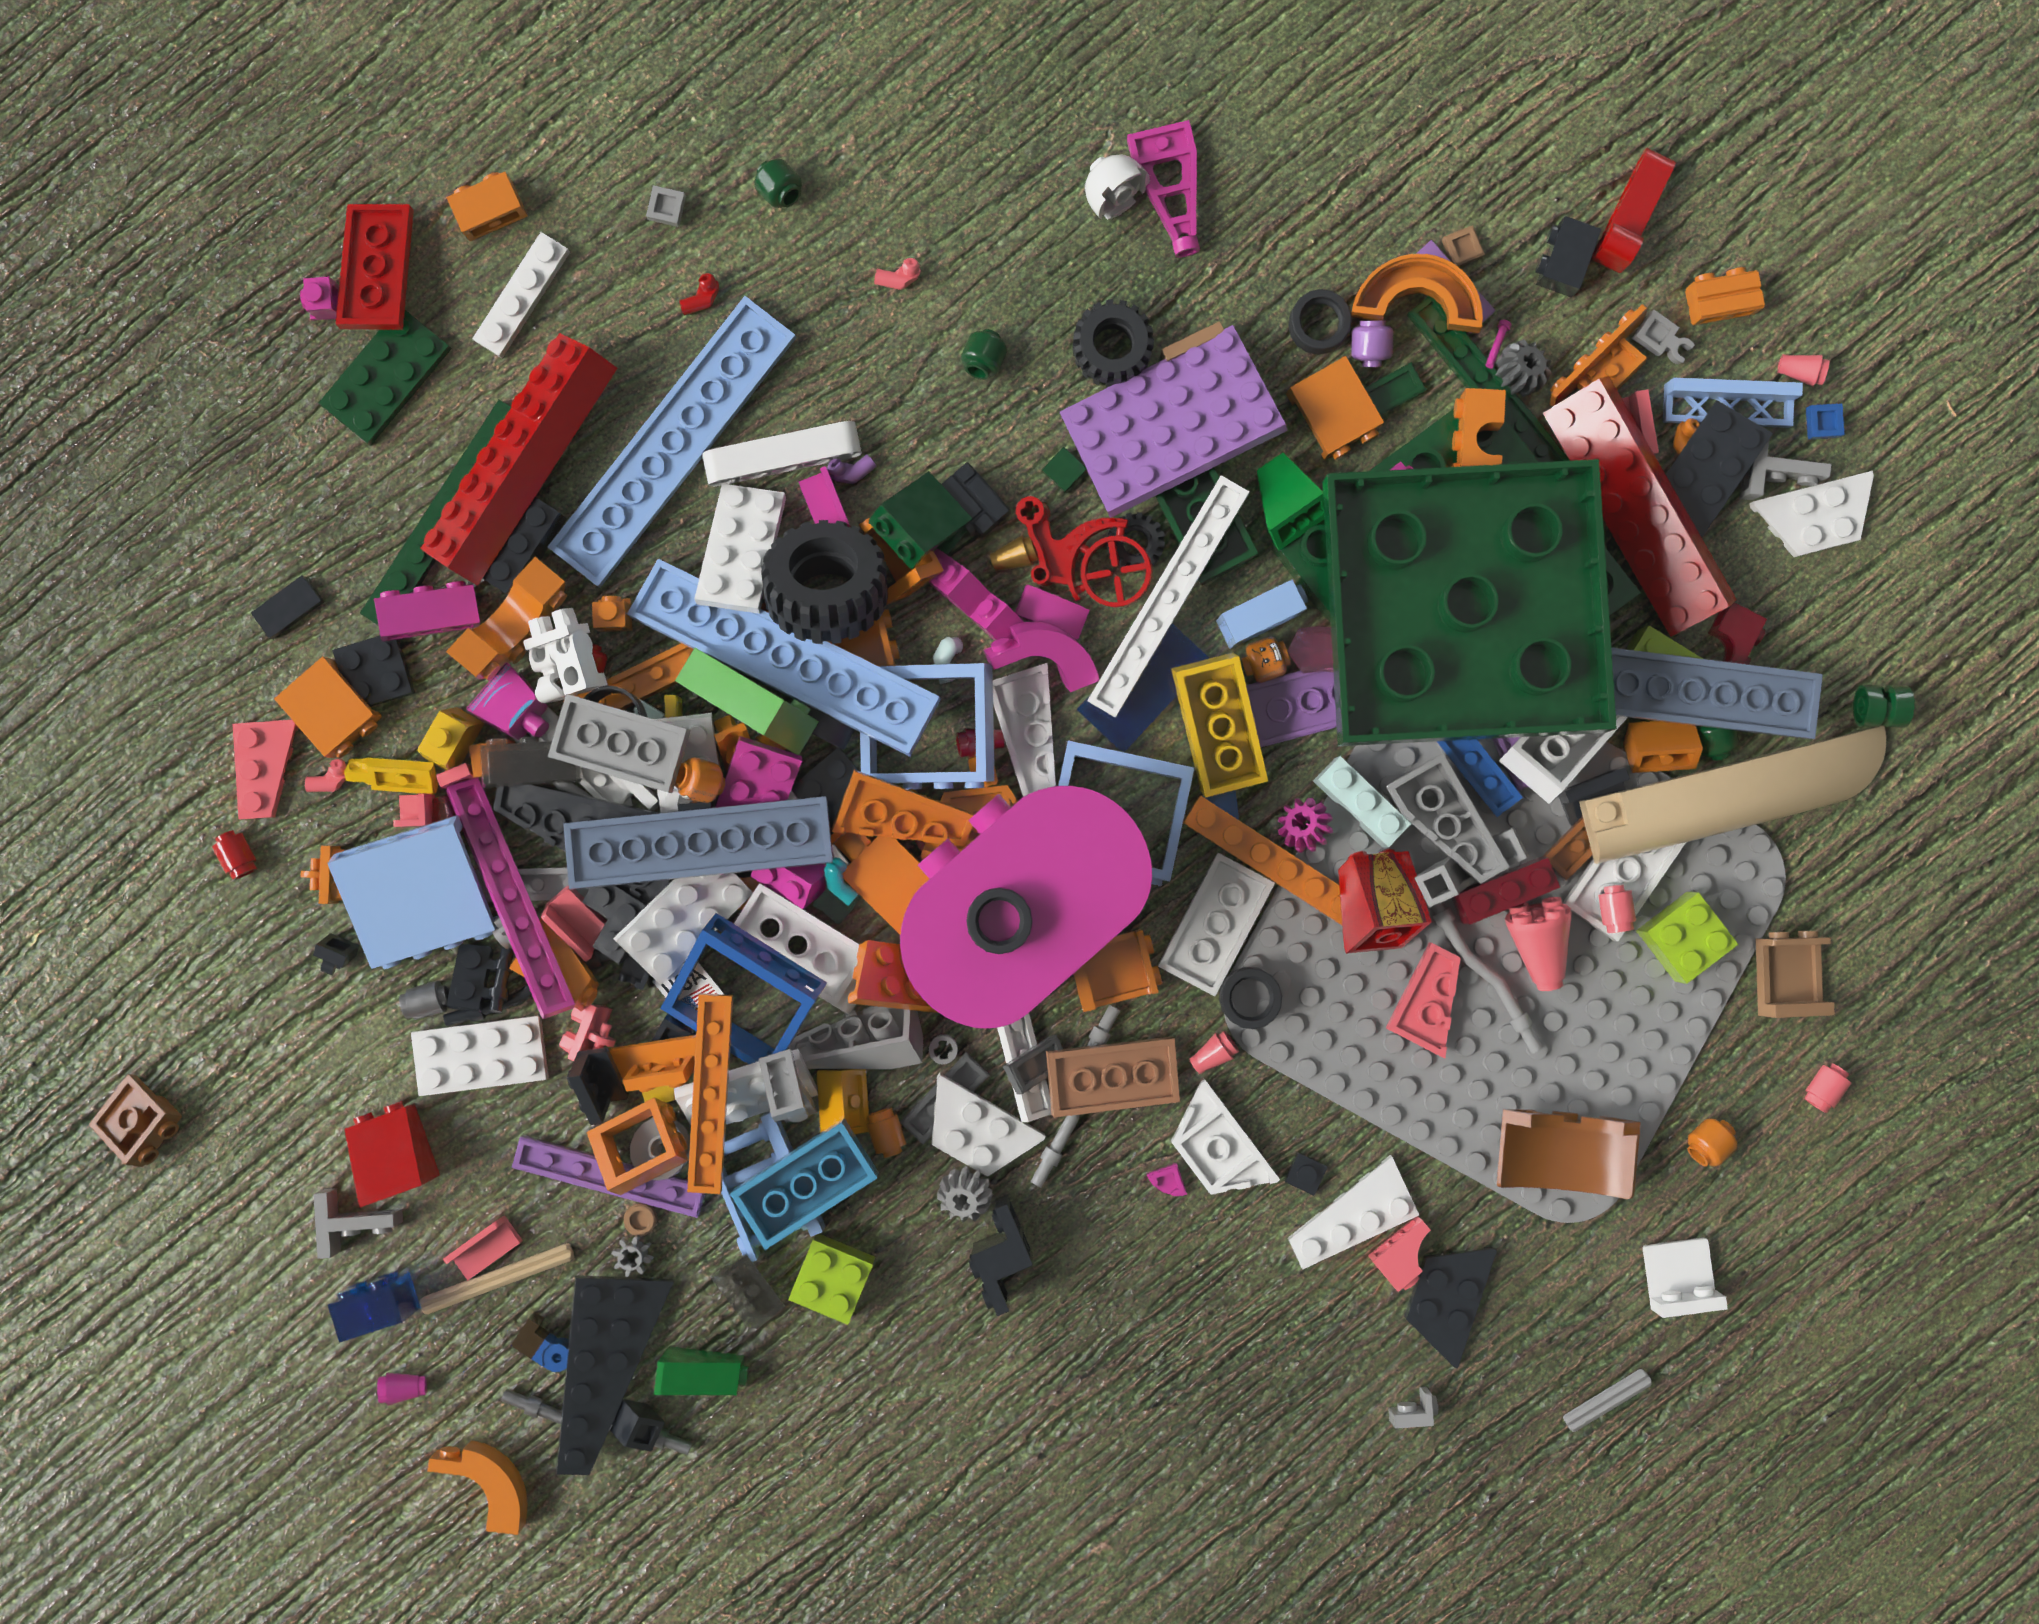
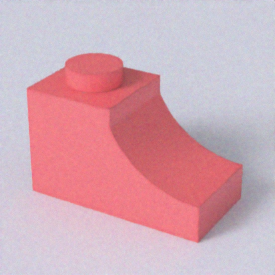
M1418 1216L1407 1222L1368 1255L1398 1292L1401 1289L1407 1290L1415 1285L1419 1280L1418 1275L1423 1272L1418 1265V1251L1422 1240L1431 1230Z

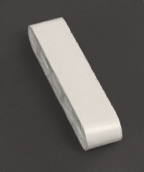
M843 421L711 449L703 452L702 457L708 485L715 487L722 486V484H733L827 464L833 459H850L861 455L862 452L855 422Z

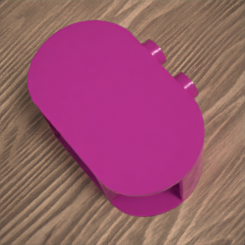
M1055 786L1030 793L1018 800L1012 807L998 794L968 820L980 834L962 851H959L948 838L917 865L929 880L914 894L904 914L900 934V948L904 968L909 980L919 995L933 1009L950 1020L974 1028H998L1012 1024L1033 1010L1139 915L1148 899L1152 883V865L1149 850L1141 831L1129 814L1103 794L1083 787ZM999 887L1013 890L1022 896L1031 910L1033 921L1030 935L1024 944L1013 952L1004 954L986 952L977 946L968 933L966 922L968 909L974 899L988 889ZM1002 900L991 901L985 905L980 912L978 920L983 934L994 941L1008 940L1015 935L1020 924L1019 913L1016 908L1009 902Z

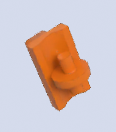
M727 715L714 722L718 733L713 736L726 771L730 765L739 737L742 736L750 739L745 724L743 722L736 724L731 715Z
M321 846L320 858H311L310 871H301L300 877L310 878V890H319L318 904H338L339 901H343L327 864L335 853L345 851L341 849V846Z

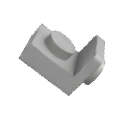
M1426 1386L1419 1387L1421 1406H1417L1415 1402H1399L1397 1407H1389V1421L1394 1428L1434 1426L1433 1416L1438 1415L1436 1396L1432 1395Z

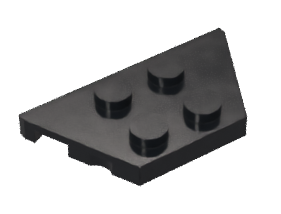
M1484 1247L1481 1250L1467 1252L1465 1250L1454 1251L1445 1255L1433 1254L1424 1256L1420 1267L1423 1272L1418 1275L1419 1280L1414 1285L1404 1315L1406 1320L1455 1368L1459 1367L1497 1252L1492 1247Z

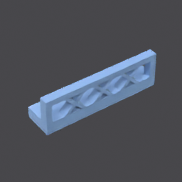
M1673 378L1664 384L1663 423H1681V421L1685 422L1689 418H1694L1700 424L1707 415L1701 405L1708 399L1718 400L1731 409L1741 400L1748 401L1756 410L1748 419L1761 427L1790 428L1793 426L1794 400L1802 396L1803 383ZM1673 398H1684L1692 409L1686 415H1672ZM1694 399L1702 400L1699 403H1697ZM1726 400L1734 401L1731 404H1729ZM1757 401L1766 402L1761 406ZM1771 402H1784V419H1773L1765 408ZM1696 411L1700 416H1695L1691 414H1693ZM1758 414H1760L1763 418H1755V417H1756Z

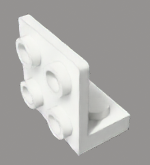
M1706 1238L1643 1246L1651 1310L1662 1318L1727 1309L1726 1296L1715 1290L1709 1242Z

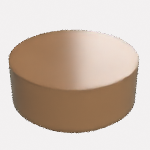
M640 1202L632 1205L624 1215L626 1230L634 1236L649 1234L657 1224L656 1210L651 1205Z

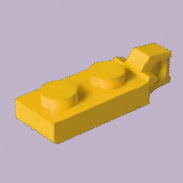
M381 758L349 759L344 770L346 781L365 782V784L371 785V790L434 795L438 789L435 764L433 762Z

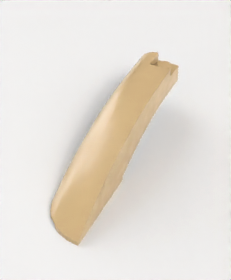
M1885 726L1780 750L1680 777L1579 801L1594 863L1599 864L1845 801L1865 789L1877 775L1886 751Z

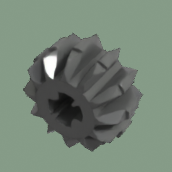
M1524 339L1511 345L1509 344L1503 349L1495 363L1499 368L1495 376L1503 379L1501 387L1509 386L1511 395L1519 392L1522 397L1542 389L1552 374L1548 368L1552 361L1543 356L1545 350L1539 351L1536 342L1528 344Z

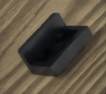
M608 1048L577 1052L571 1070L568 1071L567 1081L569 1087L574 1090L579 1100L580 1110L585 1113L590 1125L603 1124L610 1102L627 1100L629 1092L625 1090L623 1079Z

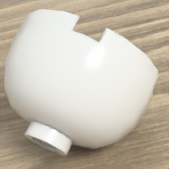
M1119 154L1106 158L1100 157L1091 165V172L1086 180L1085 192L1087 201L1100 219H1102L1103 215L1107 220L1113 219L1121 215L1136 202L1133 196L1138 190L1142 194L1145 192L1146 185L1150 182L1149 174L1135 159L1129 156Z

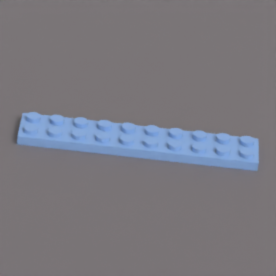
M744 296L548 545V548L600 588L703 458L702 453L710 449L795 341L796 335Z
M660 559L656 561L627 613L630 618L692 649L697 648L715 660L803 704L816 708L841 723L911 757L941 700L938 695L827 641H823V644H814L810 639H806L805 642L794 638V633L789 635L779 628V624L774 623L769 613L762 609L760 614L698 605L694 598L699 578Z

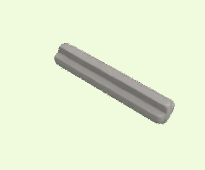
M1643 1369L1637 1370L1563 1416L1564 1422L1572 1432L1578 1431L1650 1387L1652 1381L1649 1375Z

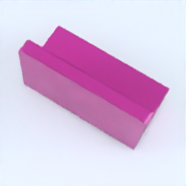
M826 466L820 468L821 473L798 482L815 524L819 523V520H828V523L835 524L836 521L847 523V527L851 528Z

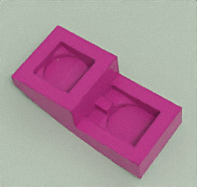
M1026 585L1015 613L1030 622H1043L1057 626L1078 640L1090 610L1044 590Z

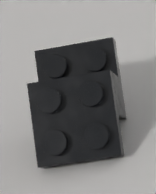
M1008 1194L996 1198L995 1209L992 1210L994 1214L992 1218L998 1233L973 1243L972 1254L969 1255L970 1260L968 1261L975 1279L981 1277L983 1281V1291L981 1293L987 1308H994L997 1316L1009 1312L1010 1297L1002 1278L1033 1265V1252Z

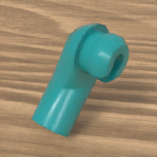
M835 857L833 858V863H826L824 868L826 885L830 892L849 906L858 893L844 882L843 873L847 869L846 863L842 859Z

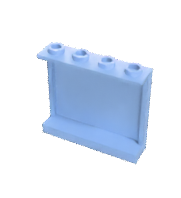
M458 815L335 853L327 863L371 969L382 966L383 969H388L400 964L402 959L411 956L414 959H420L432 953V950L444 947L445 950L452 949L463 943L462 940L472 937L475 940L484 939L492 935V931L496 929L497 926L494 924V921L498 916H492L460 835L463 826Z

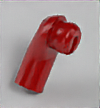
M710 273L701 275L698 280L700 284L696 295L679 300L684 316L708 309L713 305L719 292V283L714 275Z

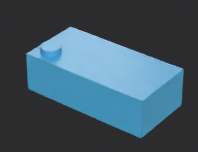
M843 1118L735 1187L730 1195L766 1250L877 1179L879 1172L849 1124Z

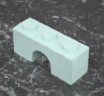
M1341 756L1334 758L1313 780L1335 803H1339L1360 822L1359 826L1381 847H1390L1411 825L1397 809Z

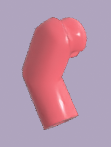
M907 258L904 260V264L895 272L877 268L874 284L897 290L905 289L918 279L921 272L920 264L914 258Z
M334 759L329 763L331 767L328 768L324 776L306 777V791H337L346 781L344 770L347 764L342 759Z

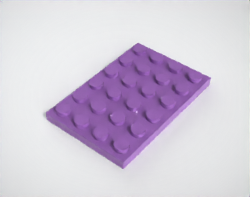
M1233 325L1224 329L1222 333L1198 347L1190 348L1186 353L1168 362L1164 359L1144 369L1139 375L1132 377L1129 381L1114 384L1060 411L1062 419L1110 518L1288 431L1280 412Z

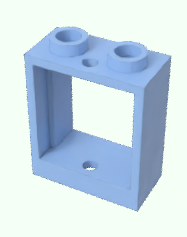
M1292 579L1222 613L1216 622L1229 649H1232L1298 617L1307 609L1304 603H1307L1308 599L1300 584L1296 586Z

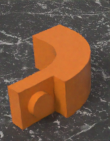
M471 1440L465 1446L463 1452H460V1449L457 1447L447 1446L440 1448V1450L438 1449L429 1458L427 1472L465 1476L474 1480L483 1489L488 1501L486 1531L518 1535L526 1525L527 1493L519 1471L507 1456L488 1444Z

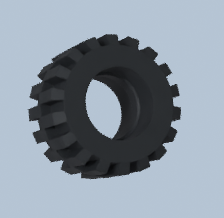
M1113 299L1106 300L1105 305H1101L1100 302L1093 304V309L1091 311L1087 309L1075 327L1073 337L1075 363L1077 368L1083 370L1082 375L1086 379L1089 376L1093 378V383L1098 386L1100 382L1106 383V388L1113 384L1129 381V379L1139 375L1147 368L1154 346L1152 325H1148V317L1145 313L1142 315L1138 313L1139 307L1133 304L1130 308L1126 306L1127 301L1120 300V304H1113ZM1106 329H1117L1124 332L1130 338L1132 349L1126 356L1120 359H1108L1096 350L1094 346L1095 337Z

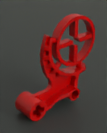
M1027 496L1018 502L1016 506L1017 518L1026 525L1028 535L1036 548L1040 565H1036L1031 570V579L1035 583L1042 586H1050L1053 583L1068 585L1076 602L1081 600L1080 593L1086 591L1098 603L1113 608L1132 605L1147 592L1152 581V563L1148 553L1139 543L1124 537L1125 529H1128L1129 525L1128 520L1120 518L1094 519L1079 525L1063 539L1055 540L1051 534L1048 505L1033 496ZM1032 506L1039 509V512L1034 514V519L1027 516V513L1032 511ZM1117 528L1116 536L1102 538L1090 548L1085 545L1094 535L1104 530ZM1116 542L1129 543L1137 548L1145 563L1124 566L1120 571L1128 574L1146 570L1144 583L1133 597L1125 600L1122 579L1116 576L1114 577L1117 602L1103 600L1092 590L1089 581L1111 577L1113 572L1103 570L1088 573L1089 562L1093 554L1100 547L1108 544L1111 565L1118 567L1119 559ZM1081 551L1085 554L1081 564V580L1083 584L1076 586L1075 564ZM1043 571H1046V577H1045V579H1044V580H1041V579H1040L1041 573H1042Z

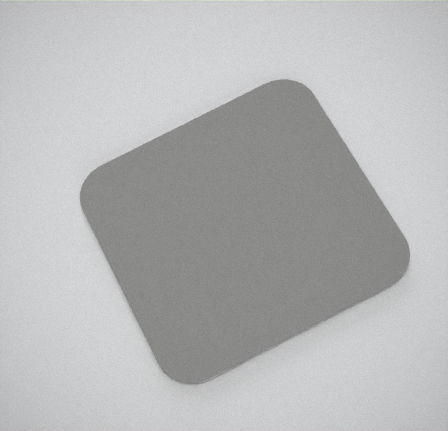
M1477 739L1510 780L1504 765L1499 761L1501 758L1493 740ZM1436 741L1356 745L1346 761L1400 812L1386 786L1433 758L1444 754L1491 836L1515 827L1529 855L1526 859L1510 865L1508 869L1490 879L1509 872L1511 868L1542 857L1572 827L1568 822L1558 796L1548 804L1530 787L1518 791L1523 798L1496 817ZM1605 742L1567 787L1622 767L1626 768L1630 778L1624 781L1626 790L1672 778L1661 771L1632 773L1626 752ZM1327 796L1323 803L1326 806L1325 813H1329L1333 818L1327 824L1333 829V833L1323 835L1327 840V844L1322 845L1318 841L1316 842V852H1311L1306 847L1303 853L1297 851L1295 857L1338 885V869L1348 860L1351 854L1365 851L1367 854H1376L1387 849H1394L1395 852L1409 851L1416 875L1448 857L1443 850L1412 823L1390 847H1381L1359 826L1360 822L1339 803H1335L1329 796ZM1758 825L1686 842L1636 915V921L1633 922L1634 930L1625 931L1618 942L1613 941L1572 912L1565 979H1563V986L1552 991H1540L1532 981L1505 923V917L1510 912L1509 909L1469 925L1462 924L1452 898L1443 901L1446 908L1450 907L1456 917L1453 921L1470 951L1505 979L1522 1011L1527 1012L1533 1022L1531 1027L1543 1046L1536 1053L1532 1054L1520 1032L1516 1033L1511 1025L1510 1020L1512 1018L1494 986L1460 959L1456 992L1452 1002L1450 1030H1448L1445 1059L1386 1029L1429 942L1458 956L1443 927H1438L1433 918L1435 913L1428 906L1427 902L1426 905L1432 922L1403 948L1346 954L1343 926L1278 885L1230 974L1244 967L1259 968L1271 974L1281 989V1009L1272 1022L1258 1029L1241 1028L1232 1023L1224 1014L1225 1021L1235 1041L1252 1057L1520 1206L1551 1221L1561 1223L1586 1221L1608 1210L1619 1198L1559 1189L1501 1188L1497 1186L1503 1109H1532L1552 1114V1111L1578 1113V1120H1581V1116L1593 1118L1607 1116L1639 1121L1641 1125L1638 1166L1754 954L1756 939L1763 937L1780 906L1786 880L1784 862L1772 838ZM1593 855L1567 881H1563L1555 873L1561 888L1529 900L1527 903L1529 905L1542 903V900L1548 897H1561L1563 903L1592 861ZM1685 892H1699L1739 945L1688 984L1675 982L1636 930ZM1246 979L1235 986L1232 991L1231 1000L1233 1007L1239 1014L1246 1017H1254L1266 1010L1270 996L1268 989L1262 982L1256 979Z

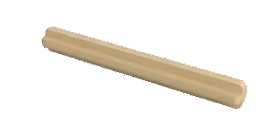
M569 1243L560 1245L424 1296L420 1299V1306L423 1313L428 1315L567 1263L574 1258V1252Z

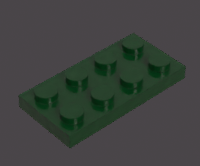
M405 310L403 330H379L318 404L371 446L452 348Z

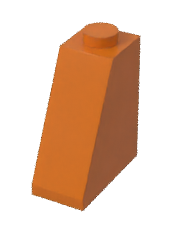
M541 918L540 923L574 1000V1007L582 1012L585 1006L589 1007L595 1000L598 993L596 989L599 983L584 960ZM515 958L509 968L524 977L518 960Z

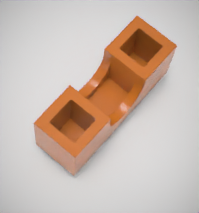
M1465 388L1460 398H1456L1454 418H1459V429L1453 433L1452 450L1457 451V463H1452V467L1502 464V455L1487 454L1479 448L1477 434L1481 431H1498L1504 424L1506 390Z

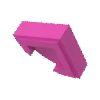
M1177 1163L1146 1173L1151 1184L1161 1192L1172 1196L1187 1195Z

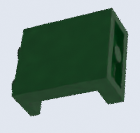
M928 471L880 504L869 519V524L895 551L898 557L910 569H913L924 556L946 540L952 541L958 537L972 520V517L932 473Z

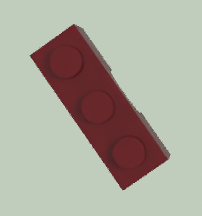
M1735 602L1728 608L1718 612L1708 634L1722 642L1725 649L1722 662L1749 665L1751 658L1748 656L1753 646H1757L1763 639L1766 631L1763 629V626L1767 619Z
M1538 857L1509 869V872L1481 884L1477 882L1466 887L1459 895L1452 897V901L1462 924L1471 925L1561 887L1549 858Z

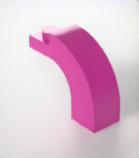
M1023 622L1009 626L1013 635L1012 639H998L991 643V647L984 649L987 661L994 670L1030 656L1047 657L1056 663L1061 680L1070 692L1100 680L1094 662L1079 642L1065 630L1048 623Z

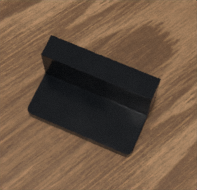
M1625 767L1615 768L1567 787L1558 795L1570 826H1573L1583 816L1579 801L1626 790L1624 781L1630 778Z

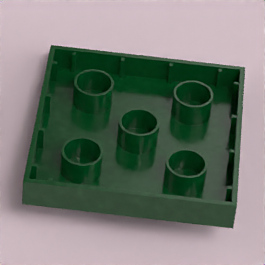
M1599 459L1329 473L1326 475L1322 484L1338 746L1607 733L1617 729Z

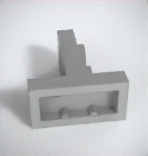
M1768 441L1741 480L1739 499L1754 500L1762 496L1765 476L1768 482L1779 483L1785 482L1786 479L1798 480L1797 484L1801 486H1816L1818 482L1830 477L1831 464L1767 457Z
M790 1049L759 1058L771 1117L774 1122L784 1120L786 1123L801 1122L807 1119L809 1115L817 1113L813 1099L798 1077L794 1056Z
M337 1188L323 1189L313 1194L318 1259L331 1258L341 1252L340 1236L361 1234L363 1229H372L373 1234L389 1233L393 1231V1227L403 1222L402 1209L338 1213Z

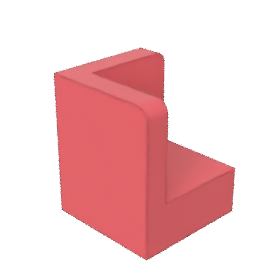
M418 793V795L399 796L400 820H393L394 827H422L436 822L435 795Z

